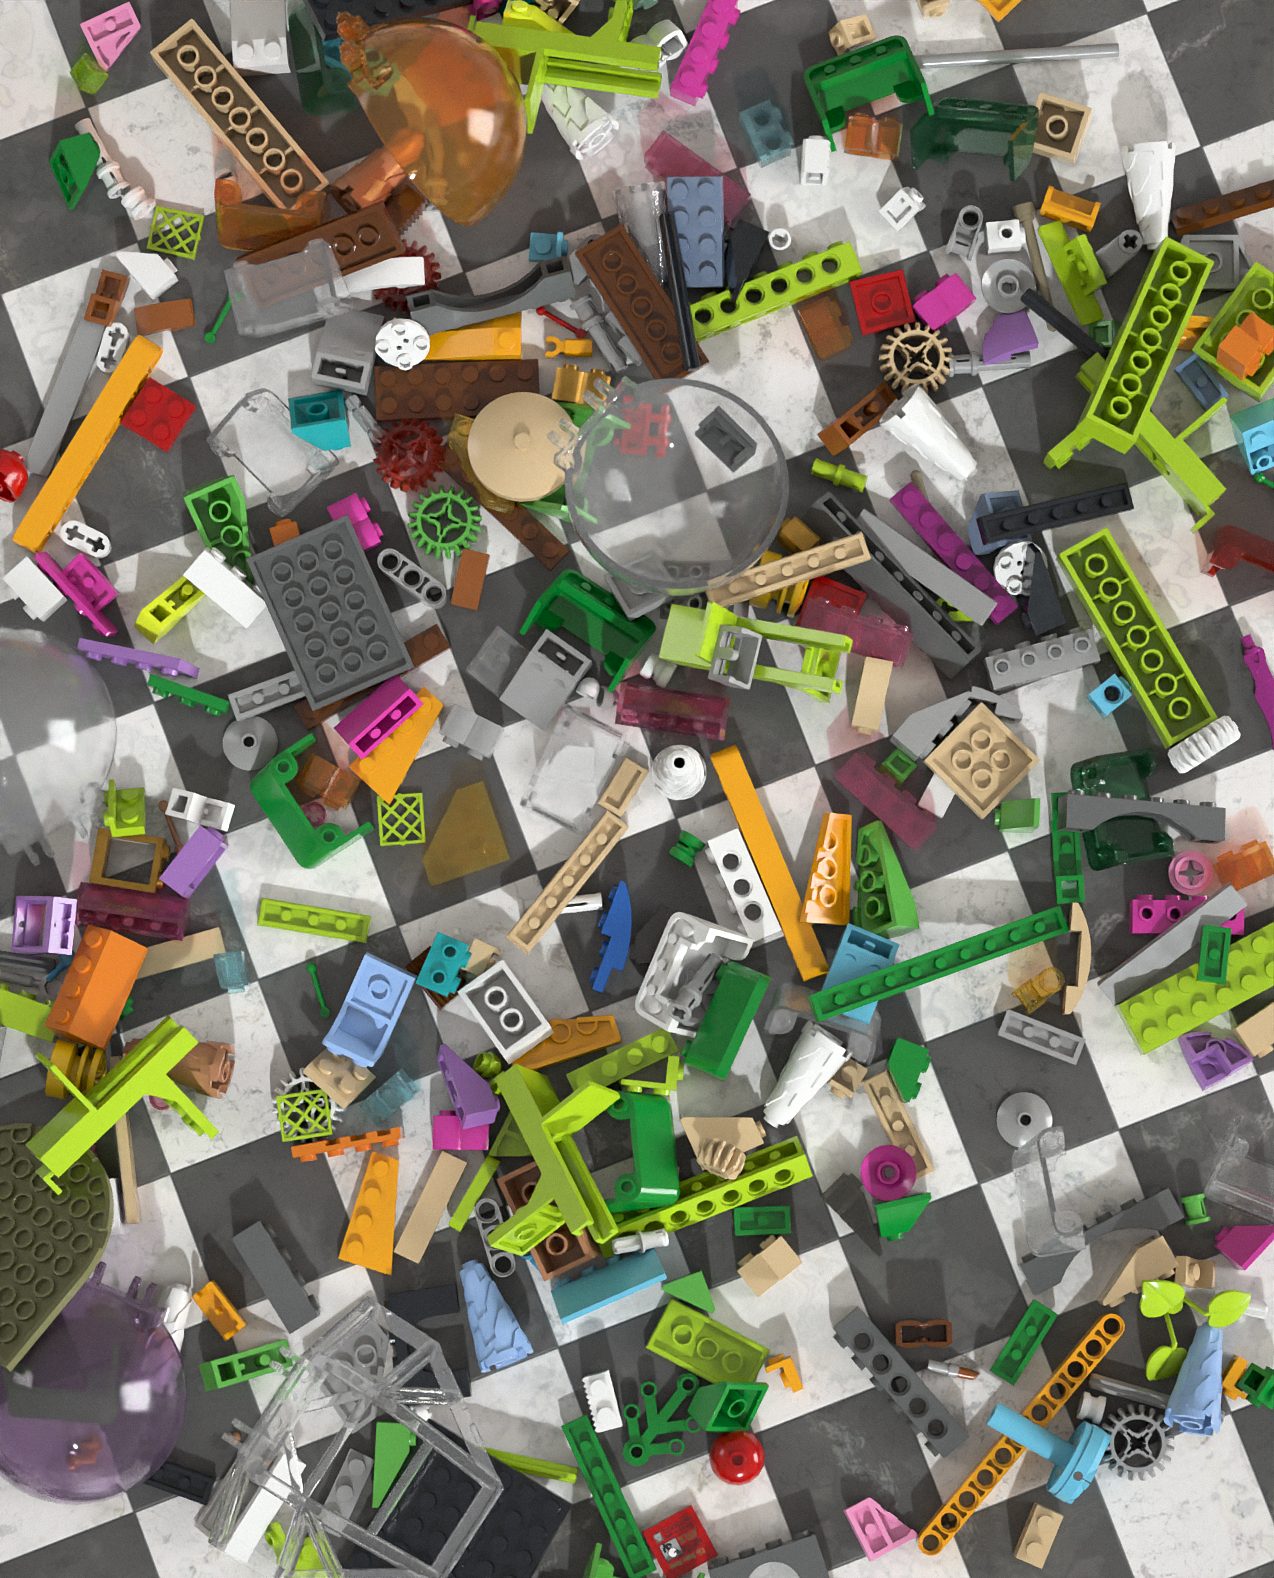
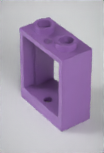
M200 825L159 879L181 896L188 899L228 848L223 843L226 837L210 825L207 829Z
M16 896L11 951L31 954L72 955L77 899L54 896ZM46 906L43 946H39L42 908Z

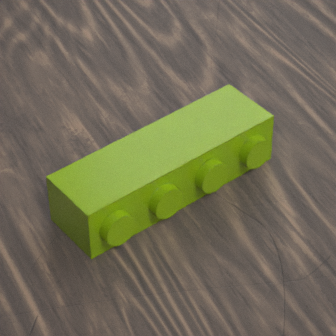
M0 982V1024L56 1044L58 1036L45 1026L54 1001L46 999L45 1004L35 1001V994L20 990L19 994L10 992V985Z
M661 1028L566 1074L573 1091H576L587 1081L607 1087L679 1051L670 1032Z

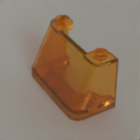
M216 178L214 189L216 232L220 244L225 248L251 252L329 221L331 207L326 192L309 190L301 193L297 198L295 210L242 204V191L239 185L231 180Z

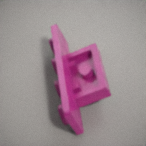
M46 551L36 553L34 558L38 562V568L57 582L55 584L57 589L62 594L68 595L75 602L74 607L79 613L90 618L93 622V628L100 635L109 637L119 632L101 611L120 592L84 553H79L64 569Z

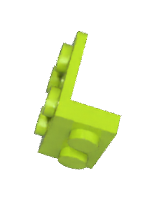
M668 1056L666 1083L621 1079L620 1085L626 1086L625 1091L642 1093V1088L653 1089V1094L670 1096V1091H676L677 1080L683 1081L685 1063H679L680 1057Z

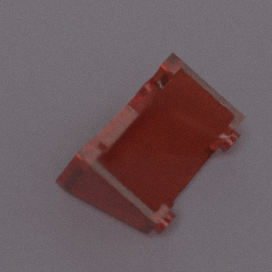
M1233 525L1224 526L1217 532L1200 572L1213 578L1219 570H1232L1242 560L1274 574V542Z

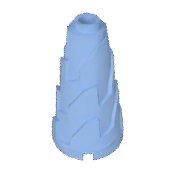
M477 1259L464 1263L462 1265L463 1270L459 1274L464 1289L468 1320L474 1340L478 1366L481 1372L491 1371L489 1366L495 1365L496 1369L502 1368L527 1357V1353L532 1354L534 1351L531 1343L520 1328L512 1310L503 1299L494 1280L492 1281L484 1263H478Z
M1203 1322L1201 1326L1197 1327L1193 1342L1181 1366L1163 1418L1165 1424L1173 1428V1423L1177 1422L1180 1424L1178 1431L1200 1436H1212L1213 1429L1218 1434L1221 1427V1364L1223 1352L1221 1349L1223 1332L1219 1328L1211 1327L1208 1322Z

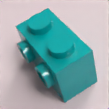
M438 932L416 980V984L447 998L449 993L455 994L461 981L457 977L460 968H466L472 956V953L468 951L470 946Z

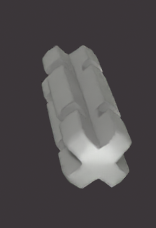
M355 394L349 396L344 401L347 409L353 412V417L363 430L368 432L372 442H380L385 437L384 431L380 426H377V422L365 406H361L362 403Z

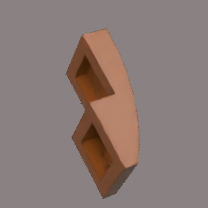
M102 269L96 293H91L84 320L111 327L122 305L131 278Z
M192 299L167 301L134 308L137 334L141 336L163 331L174 332L196 326Z
M463 548L451 605L478 611L490 560L489 554Z

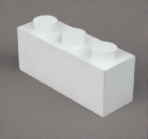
M206 546L183 575L245 628H248L266 607L257 583L252 585L245 579L247 574L236 565L232 568L224 561L226 557L218 549L213 547L211 550Z

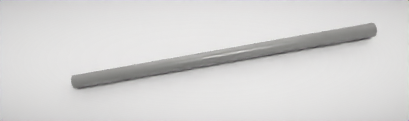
M1119 44L916 55L914 57L920 69L1119 57Z

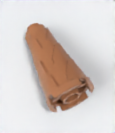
M406 128L399 131L380 149L374 150L360 164L356 163L342 177L337 178L329 188H332L330 192L333 198L347 213L354 212L379 201H383L385 205L393 196L391 193L405 178V173L421 155L420 151L425 146L423 142L425 140L424 135L416 128Z
M133 1038L131 1042H126L123 1049V1058L142 1039ZM206 1040V1043L199 1042L166 1075L175 1083L195 1089L197 1093L222 1099L221 1093L226 1094L233 1075L235 1061L228 1060V1054L235 1055L234 1045Z

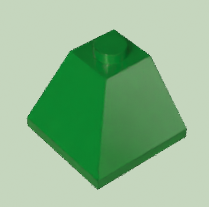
M90 132L60 140L48 161L68 210L75 208L100 158L99 145L95 140L93 141Z
M931 1192L872 1204L880 1237H887V1242L904 1238L903 1233L910 1231L931 1200Z
M723 1381L700 1387L694 1395L687 1412L705 1431H748L769 1385L765 1382Z

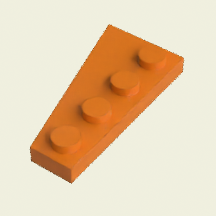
M395 1127L389 1130L373 1131L362 1135L293 1146L291 1150L293 1158L300 1157V1162L317 1160L316 1154L327 1152L328 1157L345 1155L344 1149L355 1147V1152L372 1150L371 1144L382 1142L383 1147L399 1145V1139H403L405 1136L403 1127Z

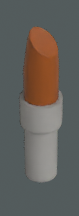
M928 1359L926 1370L945 1374L952 1378L958 1377L974 1380L980 1375L979 1372L960 1367L958 1364H947Z

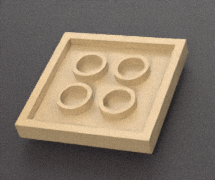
M982 702L923 760L981 820L1040 761Z

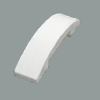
M422 257L387 259L323 284L322 298L350 296L349 293L388 287L407 288L425 285L424 259Z

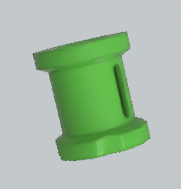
M1204 1193L1180 1198L1181 1202L1184 1203L1188 1218L1186 1226L1211 1221L1210 1216H1207L1203 1201L1205 1198Z

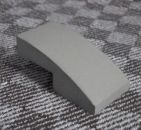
M610 311L605 316V322L622 337L618 342V349L638 367L641 364V358Z
M972 686L970 689L972 695L968 700L995 706L993 714L997 718L1018 723L1022 720L1023 714L1004 698Z

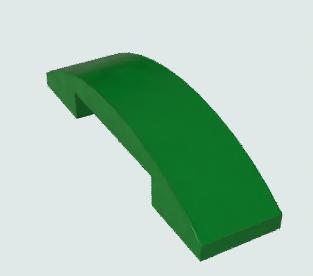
M1068 792L1050 793L1052 860L1057 904L1085 902L1080 832L1057 831L1058 797L1066 795Z

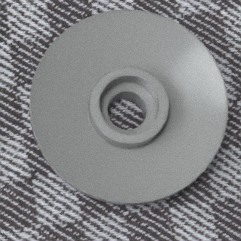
M1002 259L994 262L987 268L981 281V291L985 301L990 307L1001 313L1010 314L1023 310L1027 306L1021 302V296L1029 288L1034 291L1036 289L1035 279L1030 269L1022 262L1014 259ZM1009 284L1011 291L1008 293L1004 292L1002 285Z
M257 716L239 722L237 720L233 721L226 729L223 737V750L227 759L234 766L242 770L253 771L265 767L275 757L278 748V738L274 728L269 722ZM248 737L254 739V744L251 747H246L244 744L245 739Z
M1028 1092L1016 1093L1006 1098L1000 1105L996 1116L997 1128L1002 1138L1009 1144L1019 1148L1034 1147L1048 1136L1052 1126V1114L1047 1103L1039 1096ZM1022 1115L1030 1117V1123L1026 1126L1020 1122Z

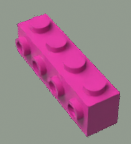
M708 0L670 87L671 97L692 106H696L699 98H704L709 86L706 83L710 73L714 75L720 59L717 58L720 49L725 50L729 41L730 34H727L730 25L735 26L741 10L738 9V0Z
M1137 895V900L1129 901V934L1160 935L1209 896H1192V901L1181 900V895H1164V900H1153V895ZM1244 908L1220 926L1232 928L1231 936L1244 935Z

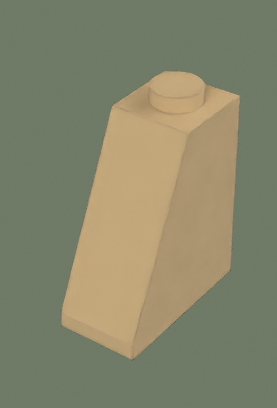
M865 657L850 728L856 729L855 733L872 736V732L878 733L893 666L892 661Z
M684 1117L680 1119L696 1157H698L699 1149L707 1138H717L721 1141H726L742 1152H746L763 1144L762 1138L766 1136L761 1122H754L753 1118Z

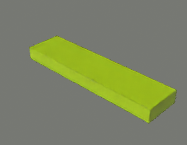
M261 898L257 925L367 944L371 916Z

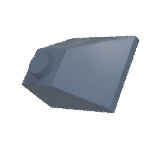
M1019 490L980 495L967 528L974 555L1000 552L1008 544L1020 540L1032 542L1031 535H1026L983 546L976 519L981 516L1023 507Z

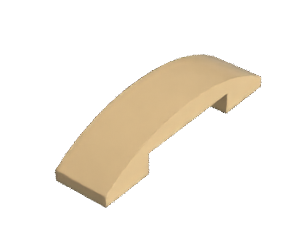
M1071 903L1069 909V932L1079 933L1075 986L1064 987L1062 1015H1069L1076 1007L1085 989L1090 971L1091 940L1087 921L1079 903Z

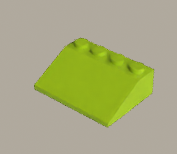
M1255 262L1192 348V351L1237 389L1259 403L1274 383V350L1269 355L1264 353L1259 361L1261 365L1252 377L1247 375L1243 381L1216 362L1218 346L1235 325L1239 327L1250 312H1253L1274 328V273Z

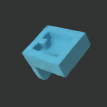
M531 232L529 262H542L567 256L568 240H564L563 232H558L557 235Z

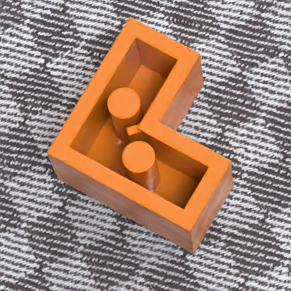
M1250 312L1239 327L1235 325L1218 346L1216 362L1242 381L1247 375L1252 377L1260 367L1261 363L1259 361L1264 353L1269 355L1274 350V328L1253 312Z

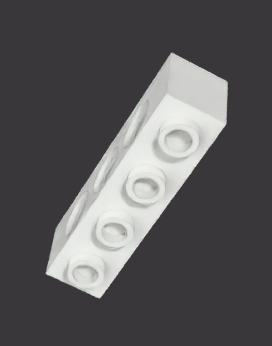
M738 828L708 840V848L704 849L710 865L715 863L719 873L715 877L721 890L727 889L730 899L726 900L731 914H737L741 924L737 925L739 933L754 940L753 943L781 932V927ZM734 855L737 857L738 866L732 870L725 868L722 863L725 856ZM738 880L746 881L749 884V892L745 895L737 894L733 888L734 883ZM751 905L758 907L760 910V917L754 921L747 919L744 914L745 909Z

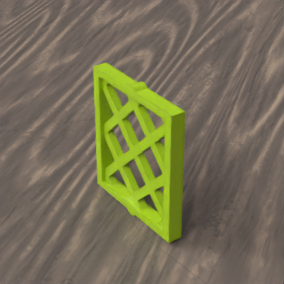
M156 206L146 249L195 260L205 216ZM165 212L173 213L176 215L168 219ZM161 213L166 221L157 226V217ZM183 216L192 217L194 219L187 223ZM180 217L184 225L176 230L171 222ZM198 221V232L194 234L190 226ZM169 225L173 232L164 237L160 229ZM187 228L191 236L183 241L178 233ZM157 232L161 240L153 244V234ZM176 236L180 243L171 248L167 240ZM194 239V250L190 252L185 244ZM165 243L168 250L158 248V246ZM183 246L186 253L177 252L176 250Z
M398 793L394 795L397 802L391 808L383 802L384 800L380 796H377L380 846H404L406 844L426 843L423 793ZM405 797L416 798L411 806L403 801ZM400 803L408 809L402 816H399L394 811ZM418 803L420 804V815L413 810ZM381 805L388 810V812L383 816V818ZM410 812L418 818L412 826L404 820ZM391 813L399 819L393 827L385 822ZM420 821L422 835L414 829ZM401 822L409 828L403 836L395 830ZM383 824L389 829L388 833L384 837ZM411 831L419 837L418 840L407 841L405 838ZM392 832L400 838L398 842H388L386 839Z
M322 1089L276 1096L282 1142L333 1135L328 1096ZM318 1094L313 1101L305 1095ZM321 1096L325 1099L326 1107L324 1110L316 1105ZM298 1097L294 1104L285 1098ZM301 1099L310 1104L305 1112L296 1107ZM282 1102L291 1107L285 1116L281 1111ZM313 1107L321 1112L316 1121L307 1115ZM293 1110L302 1115L296 1124L288 1119ZM324 1115L328 1120L327 1129L319 1124ZM304 1118L313 1124L307 1132L299 1127ZM285 1121L293 1126L288 1135L284 1132L283 1124ZM315 1127L323 1131L322 1133L310 1134ZM296 1129L304 1134L302 1136L291 1137L293 1133L296 1131Z

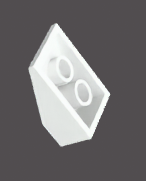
M231 0L233 68L241 77L291 73L286 1Z

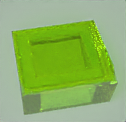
M84 53L70 71V75L79 90L92 95L96 94L109 76L88 53Z

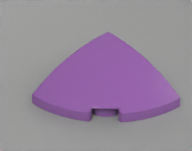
M1024 309L1010 314L1002 313L993 321V325L989 332L985 334L983 340L982 358L984 366L1011 360V354L1038 348L1037 336Z
M1190 1032L1177 1038L1185 1060L1202 1091L1241 1070L1254 1059L1234 1040L1226 1037L1222 1041L1219 1038L1210 1037L1212 1032Z

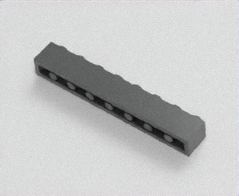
M827 492L818 499L800 518L820 538V545L862 532L871 559L843 570L862 587L865 593L871 596L883 612L896 622L900 629L919 646L920 650L950 680L982 650L830 492Z

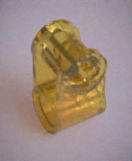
M1046 968L1019 986L1011 995L1013 997L1017 996L1027 1009L1025 1013L1029 1015L1063 987L1064 975L1057 968ZM1048 972L1055 973L1059 978L1058 985L1054 988H1049L1044 983V976ZM1025 991H1026V992L1028 993V995L1032 998L1033 1002H1032V1001L1028 998V996L1025 994Z

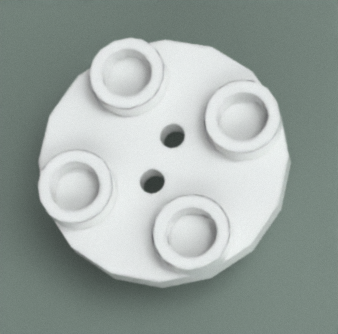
M394 318L381 326L376 334V353L385 362L398 366L401 370L411 369L413 365L425 359L429 352L430 338L427 330L420 323L413 320Z
M1020 540L1008 544L995 559L993 567L995 579L1011 595L1021 594L1023 573L1021 574V571L1024 570L1027 545L1032 543L1030 541ZM1034 544L1040 550L1046 568H1048L1046 555L1039 546Z

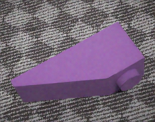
M446 1044L440 1045L437 1062L462 1129L494 1123L497 1111L500 1110L498 1096L496 1094L493 1095L490 1085Z

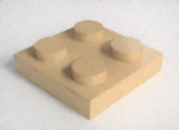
M327 1048L307 1065L303 1071L308 1078L343 1109L358 1097L376 1078L367 1067L355 1064L352 1058L344 1054H333Z

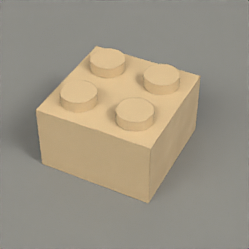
M1040 92L1022 142L1023 149L1076 166L1093 116L1092 108Z

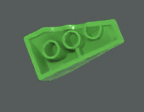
M230 475L210 480L182 492L205 546L211 550L213 547L218 549L226 557L224 561L232 568L236 565L247 574L245 579L254 585L253 574L246 560L251 557L246 503L235 476Z
M877 820L858 829L856 863L860 865L859 881H855L854 890H858L857 907H853L854 925L886 939L900 937L919 929L915 901L882 821Z

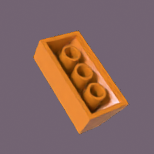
M88 924L45 1026L60 1038L106 1050L148 949L111 930Z

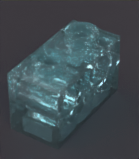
M770 100L739 112L740 124L761 168L791 155V146L794 145L792 137L788 130L783 131L780 121H783L781 113L777 106L772 107ZM761 115L766 116L769 119V123L760 126L755 122V118ZM769 140H776L781 146L777 150H770L766 147V143Z
M401 1068L359 1106L376 1126L380 1127L416 1096L421 1089L407 1072Z

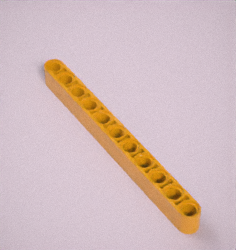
M1113 1313L1102 1314L1019 1414L1044 1428L1123 1334L1125 1325L1122 1318ZM1109 1318H1114L1117 1321V1329L1114 1333L1108 1334L1104 1330V1322ZM1093 1339L1097 1340L1100 1346L1098 1353L1089 1355L1085 1349L1087 1342ZM1073 1361H1078L1082 1367L1081 1373L1078 1376L1072 1377L1068 1374V1365ZM1054 1383H1061L1063 1385L1064 1392L1059 1398H1052L1049 1393L1050 1387ZM1041 1404L1045 1407L1046 1414L1042 1419L1036 1420L1032 1417L1031 1411L1035 1405ZM1004 1434L999 1436L919 1532L917 1545L922 1553L934 1556L943 1550L1027 1449L1026 1447ZM999 1448H1007L1009 1450L1010 1457L1006 1462L999 1463L996 1461L995 1453ZM983 1469L989 1470L992 1474V1478L987 1484H980L977 1481V1475ZM964 1491H970L974 1496L973 1502L968 1506H963L959 1503V1496ZM945 1513L955 1515L956 1521L952 1527L947 1528L941 1525V1518ZM930 1534L935 1535L938 1539L937 1545L933 1549L924 1548L922 1544L924 1537Z

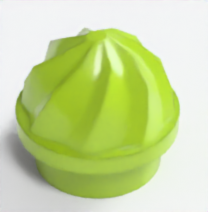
M484 1051L477 1055L473 1064V1070L483 1079L494 1078L500 1073L502 1067L501 1060L495 1053H486Z

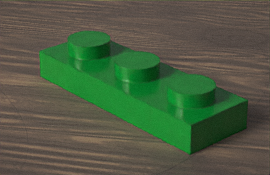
M150 674L147 685L153 688V694L168 698L169 694L179 697L178 702L189 707H194L195 703L205 707L204 712L218 717L221 712L228 715L231 707L229 701Z
M1033 1299L989 1371L1014 1386L1058 1314Z

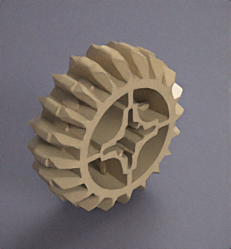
M919 322L915 323L914 330H911L910 325L906 323L904 324L905 333L899 328H895L894 334L896 338L892 335L886 337V341L890 345L882 344L881 350L887 354L879 355V361L886 362V364L880 366V371H889L884 380L886 382L892 379L895 380L892 384V389L895 390L900 384L903 386L902 394L912 385L919 384L928 394L927 386L931 390L937 391L938 385L935 381L940 384L946 382L942 374L949 375L950 368L945 365H949V360H952V358L946 357V355L952 352V348H942L948 339L945 337L938 340L937 338L940 335L938 329L933 334H930L929 325H926L924 331L920 330ZM914 339L924 341L919 347L903 344L905 341ZM931 347H933L938 357L937 369L931 366L932 363L926 356ZM895 350L901 353L900 356L906 363L901 372L897 370L893 356ZM922 352L920 362L912 364L909 368L912 357L915 358ZM913 372L929 375V377L920 380L907 378Z

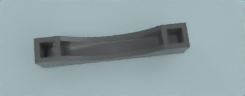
M565 255L539 262L517 282L491 293L475 296H458L432 289L408 295L406 298L412 320L420 323L430 336L434 333L458 329L461 326L485 322L489 319L512 315L516 312L536 309L556 302H564L575 298L576 294Z
M1069 790L1068 794L1058 797L1057 831L1084 833L1093 830L1110 818L1138 815L1153 818L1167 824L1179 832L1188 842L1217 844L1225 841L1226 808L1216 807L1215 802H1200L1199 805H1190V800L1177 799L1173 800V803H1165L1164 798L1148 797L1147 801L1138 800L1136 795H1121L1120 799L1111 798V793L1097 792L1094 793V796H1086L1085 791Z
M1158 1185L1145 1192L1146 1198L1138 1202L1133 1198L1120 1205L1122 1210L1114 1215L1110 1211L1095 1218L1097 1223L1089 1228L1085 1224L1071 1231L1072 1237L1064 1241L1059 1237L1046 1244L1047 1250L1039 1254L1034 1250L1021 1257L1023 1262L1018 1264V1267L1032 1294L1036 1296L1061 1283L1065 1271L1074 1257L1086 1245L1100 1236L1126 1228H1147L1160 1231L1183 1219L1184 1216L1169 1188L1161 1189Z

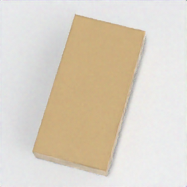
M626 756L597 804L621 818L649 773V770Z

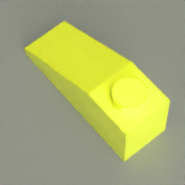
M508 0L502 25L576 35L534 5H529L522 0Z
M183 575L141 610L134 627L154 645L172 630L206 594Z

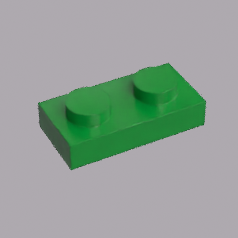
M1202 925L1196 981L1226 984L1232 928Z
M790 1205L735 1207V1236L791 1234Z

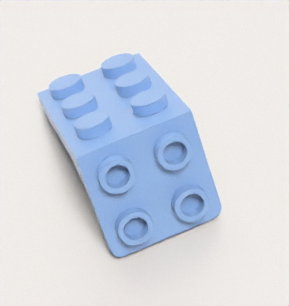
M367 952L364 955L342 1008L330 1031L324 1037L322 1044L327 1046V1050L336 1055L344 1054L352 1058V1061L361 1067H373L386 1048L417 975Z

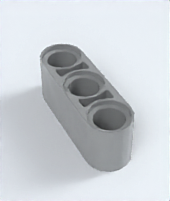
M385 549L379 554L377 559L378 566L381 572L431 609H439L446 604L448 595L445 587L438 580L394 549ZM393 556L398 559V564L395 568L387 569L383 566V562L387 557ZM413 572L420 575V580L415 585H408L405 582V578L409 573ZM431 589H439L442 592V596L438 601L432 602L428 600L427 594Z
M481 1199L475 1205L474 1212L492 1272L496 1276L507 1277L515 1271V1255L491 1247L486 1238L491 1230L504 1222L501 1208L494 1199ZM485 1202H489L495 1207V1214L490 1219H486L480 1214V1207ZM501 1256H505L511 1261V1268L507 1272H500L496 1268V1260Z

